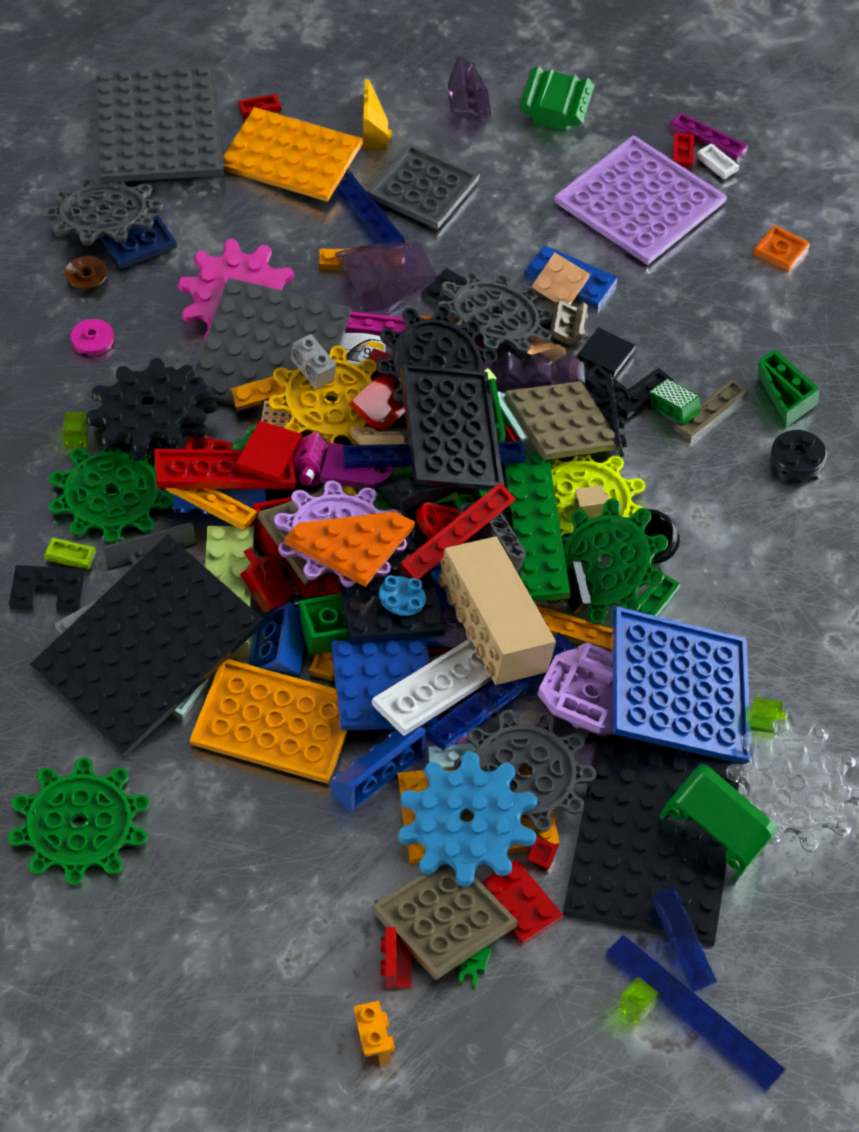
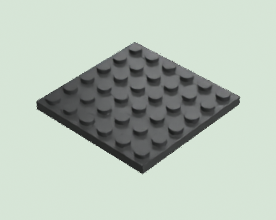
M228 278L197 362L194 378H203L206 385L211 389V396L209 398L235 405L230 388L272 377L274 370L282 367L292 371L298 369L291 360L294 342L311 334L327 354L330 355L332 347L341 345L352 308ZM257 405L247 409L260 412L261 405Z

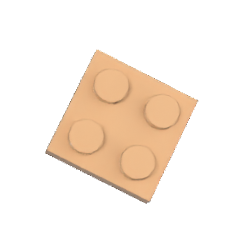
M554 253L531 288L555 304L561 300L571 305L589 279L590 274L559 254Z

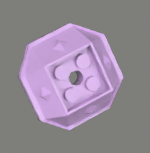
M587 642L576 649L555 655L537 693L553 717L570 723L575 728H582L601 737L613 734L612 652Z

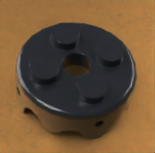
M790 430L780 434L774 440L771 448L770 464L777 469L778 476L782 481H788L791 477H797L802 482H806L814 476L819 478L822 475L827 459V450L822 440L816 435L804 430ZM794 451H802L804 455H798Z

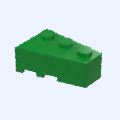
M773 349L758 360V376L785 427H788L819 403L820 388L776 349Z

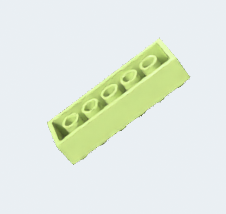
M208 526L205 567L252 608V593L244 583L240 573L246 570L250 564L243 551L249 547H252L253 551H255L254 526H248L244 531L235 526ZM250 638L229 658H249Z

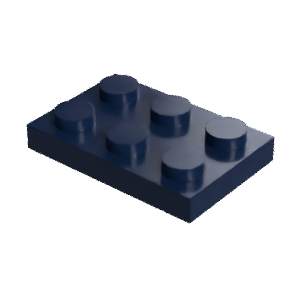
M159 215L152 217L154 223L151 229H131L125 242L118 243L111 237H102V243L120 269L177 248L176 240Z

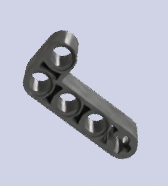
M474 503L461 504L457 517ZM501 512L476 534H479L482 540L497 536L519 575L526 551Z

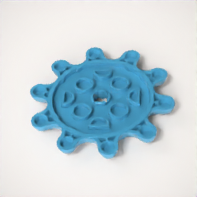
M471 751L463 754L461 765L455 771H445L436 762H429L425 766L424 774L429 781L428 788L421 792L406 790L400 796L401 805L414 812L415 820L413 823L402 827L397 834L398 840L402 844L419 843L425 848V854L419 862V869L423 874L430 875L440 866L450 865L455 870L457 884L462 887L472 885L475 871L481 866L491 867L499 876L508 875L512 871V863L507 857L508 849L513 845L529 847L536 842V833L532 829L524 827L520 822V818L524 812L536 807L537 797L531 792L515 793L511 791L509 784L516 773L513 765L502 763L496 770L485 772L479 766L478 755ZM469 811L474 815V819L470 822H464L460 819L461 815Z

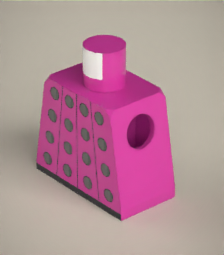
M318 431L301 438L293 459V465L300 473L299 481L304 485L315 486L321 483L320 476L329 444Z

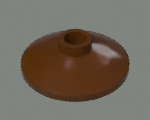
M93 256L78 257L72 260L65 269L66 280L72 286L81 289L99 286L105 281L108 274L106 264L101 259Z

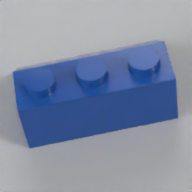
M288 602L261 615L265 623L253 634L248 665L296 677L300 675L305 641L302 633L300 611Z

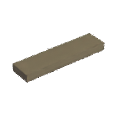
M731 379L700 404L701 412L684 426L677 423L674 430L692 442L748 395V390Z

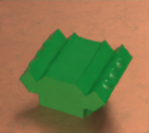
M537 66L530 70L519 109L526 116L533 117V123L566 131L570 126L576 127L583 123L594 84L588 77L580 81L575 74L557 73L553 69L544 72L540 66Z

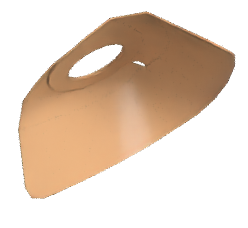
M530 340L531 348L527 352L538 364H547L565 354L566 350L564 347L554 344L551 340L545 344Z

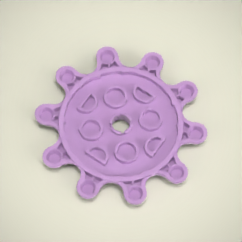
M328 481L324 485L325 493L320 497H312L302 490L295 491L292 494V501L298 507V511L294 514L279 513L274 517V523L278 529L290 532L300 522L394 511L399 514L401 513L396 509L384 511L376 509L373 502L377 494L371 488H363L357 495L349 496L343 493L342 487L338 482ZM404 539L394 553H402L406 549V539ZM285 541L279 544L278 550L282 557L299 556L307 561L303 569L307 579L315 580L324 572H333L340 577V581L345 587H352L356 583L352 579L286 545ZM386 561L376 575L378 577L386 576L390 572V564Z

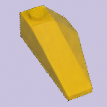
M365 79L363 149H387V141H391L392 129H388V120L369 79Z

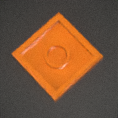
M774 225L754 248L753 254L789 272L807 251L810 242Z

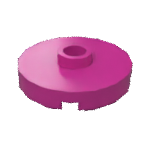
M100 319L84 320L78 323L71 332L73 348L78 353H87L88 356H97L109 351L115 339L112 327Z

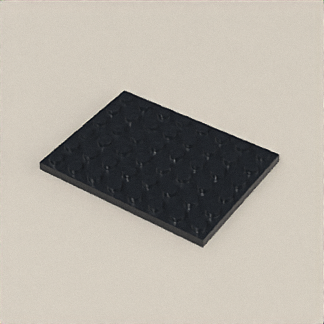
M167 534L29 665L126 757L244 644L265 621Z
M597 739L592 767L596 770V777L592 782L588 783L563 915L714 946L727 867L725 853L728 849L690 816L686 820L675 819L668 813L662 820L659 818V815L669 799L698 765H707L737 791L742 767Z

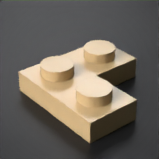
M350 427V436L363 448H374L375 444H383V447L396 448L397 444H404V435L400 431H376L373 427Z

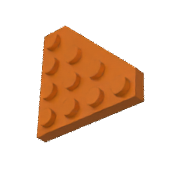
M395 511L300 522L285 537V544L366 587L414 529L415 522Z

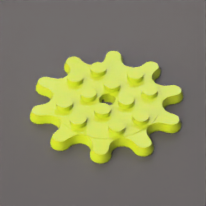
M591 453L576 455L570 462H562L558 458L550 459L561 536H570L574 530L570 517L576 510L574 506L575 489L602 485L604 493L608 494L609 499L614 498L619 501L621 516L630 517L638 509L644 508L634 504L631 498L645 490V482L638 478L629 480L622 478L619 471L622 469L624 461L619 456H611L604 463L594 462L591 458Z

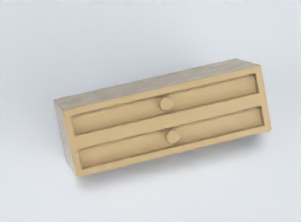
M497 536L445 548L444 556L441 559L440 574H438L439 586L445 590L448 603L453 605L458 621L463 624L468 640L474 644L476 655L479 659H482L485 671L492 678L494 684L499 685L546 673L549 669L556 640Z

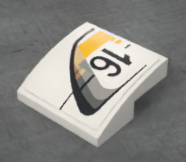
M345 333L340 346L346 350V360L356 365L368 359L373 348L385 352L386 345L382 343L380 336Z

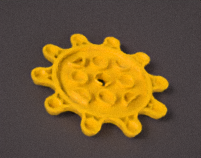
M334 346L331 348L329 356L337 364L335 379L317 390L299 368L293 371L282 367L274 370L273 377L275 381L283 385L286 390L283 394L270 397L269 406L273 411H284L292 416L285 429L300 434L318 431L328 444L333 443L336 438H345L353 446L361 447L350 436V427H366L370 425L349 406V403L372 382L371 375L377 370L375 361L366 359L360 364H351L346 360L345 348ZM333 396L337 400L332 404L326 397Z

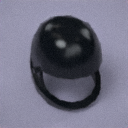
M648 509L651 512V521L645 528V534L648 536L661 534L668 540L667 549L656 554L651 561V564H659L668 561L675 555L679 548L680 535L675 522L667 514L659 510Z

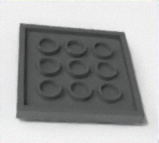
M410 143L370 188L367 198L438 230L479 181V174Z

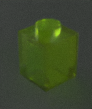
M65 412L62 431L65 447H87L89 425L86 423L87 412Z
M754 697L750 711V730L778 734L780 725L784 726L786 720V711H782L783 701Z
M637 977L621 994L618 1008L639 1024L655 1007L658 992L641 978Z

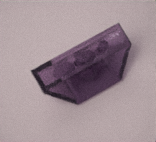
M459 56L447 84L450 112L466 120H490L491 109L488 89L482 77L476 71V65Z

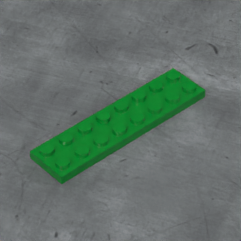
M538 452L503 454L507 490L516 499L510 505L513 532L526 551L519 577L533 601L570 599V587L550 459L543 460Z

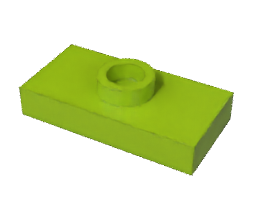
M52 537L45 551L44 559L89 570L96 554V547Z

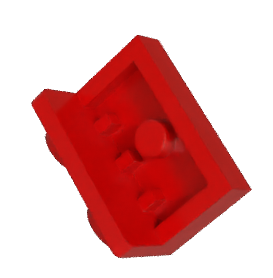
M386 927L385 937H380V953H385V961H380V977H385V989H409L412 985L411 953L396 939V927Z

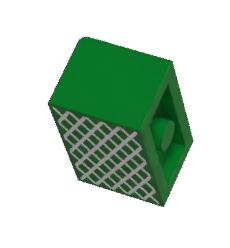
M668 378L649 391L651 409L682 426L701 412L700 395Z

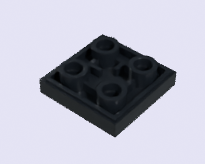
M598 327L578 352L577 360L592 367L598 364L607 373L611 372L612 377H615L634 352L636 345Z

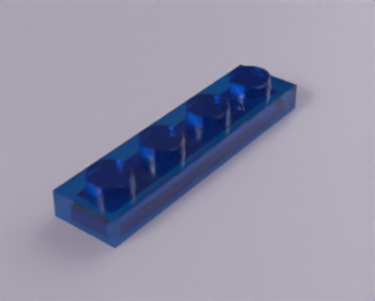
M673 886L650 896L692 993L716 984V977L675 887Z

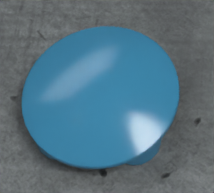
M389 575L385 578L379 589V599L382 605L397 615H414L422 610L426 602L422 582L417 578L410 579Z

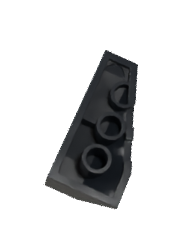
M413 474L393 478L375 487V491L391 509L398 510L405 517L415 513L424 503H435L463 489L414 484Z

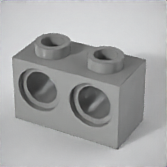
M311 334L293 343L291 360L316 390L334 381L337 364Z

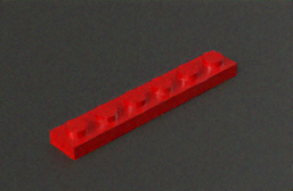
M500 482L405 559L399 567L410 579H421L441 562L445 548L465 543L516 499Z

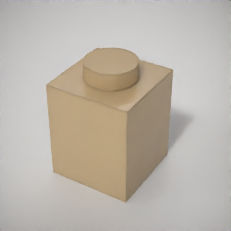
M602 485L575 489L574 506L576 510H584L590 518H596L601 515L604 503L609 499V496L604 493Z

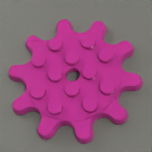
M228 239L224 243V253L220 257H212L205 251H198L194 255V262L200 269L199 275L196 277H182L178 281L179 290L191 294L194 298L193 304L183 309L182 319L186 322H194L196 320L206 322L208 329L204 335L205 340L228 278L282 290L286 283L293 280L294 272L291 268L274 269L269 266L268 261L272 253L267 245L259 246L252 254H245L240 251L239 244L235 239Z

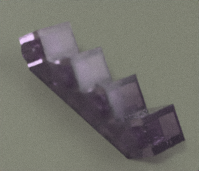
M507 352L497 358L494 363L482 367V371L489 369L497 378L495 380L497 391L580 381L585 384L584 363L571 353L553 363L540 352L524 362L510 352Z

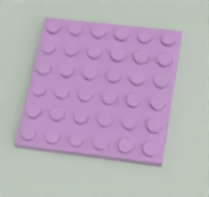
M633 135L555 195L554 202L648 265L726 202L727 196Z

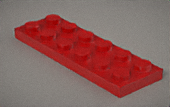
M154 449L156 488L295 489L296 480L292 458L279 483L235 469L236 462L243 450Z

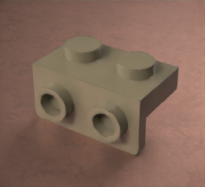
M559 300L555 304L550 330L552 337L569 346H572L577 340L580 341L585 334L584 323L588 317V313H586L588 305L583 303L577 309Z

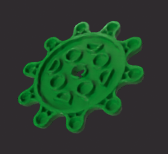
M120 445L111 450L103 448L100 453L94 455L87 453L82 448L73 449L70 452V459L75 464L74 468L68 472L55 471L49 475L50 483L54 487L64 490L61 497L49 503V510L54 515L72 514L75 516L74 521L69 527L70 532L75 537H82L91 529H99L104 532V539L109 544H115L120 540L121 531L127 527H136L145 534L150 533L155 523L149 513L155 509L168 510L174 505V496L172 494L165 493L160 488H156L155 467L148 463L153 454V449H150L145 458L139 461L132 460L129 455L130 453L123 452L120 449ZM111 489H117L118 493H109L107 495L106 491Z
M614 498L608 499L604 503L601 515L596 518H590L582 509L575 510L570 517L574 530L569 537L562 538L566 568L572 562H581L583 571L586 574V584L591 595V604L588 606L590 621L594 624H602L606 620L608 610L616 604L626 609L639 611L638 590L646 584L658 586L664 580L663 572L658 568H654L651 561L656 554L667 549L668 540L661 534L656 536L645 534V528L651 521V512L646 508H640L631 517H623L620 514V503ZM605 557H611L612 559L607 567L601 566V561ZM571 607L565 613H572Z
M87 757L77 759L73 772L64 777L57 775L52 768L44 767L37 773V780L41 784L40 792L34 796L20 794L12 799V808L24 814L26 822L20 828L9 832L8 841L14 847H34L35 855L28 863L31 873L42 875L50 867L61 866L65 869L66 882L72 886H78L84 880V873L89 867L100 866L110 875H116L121 871L123 863L118 856V850L124 846L141 847L147 841V832L134 826L132 818L137 814L145 812L150 805L149 798L146 795L128 796L123 793L122 787L129 778L128 771L125 768L118 767L113 769L107 776H97L93 772L91 759ZM77 818L86 819V822L80 825L79 828L73 824V821Z

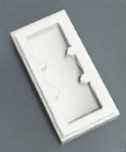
M712 143L697 152L696 157L723 179L739 170V165Z

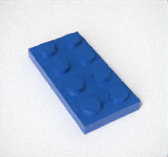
M544 245L525 269L524 277L535 281L552 255L557 253L590 274L589 279L575 299L598 309L616 285L618 277Z

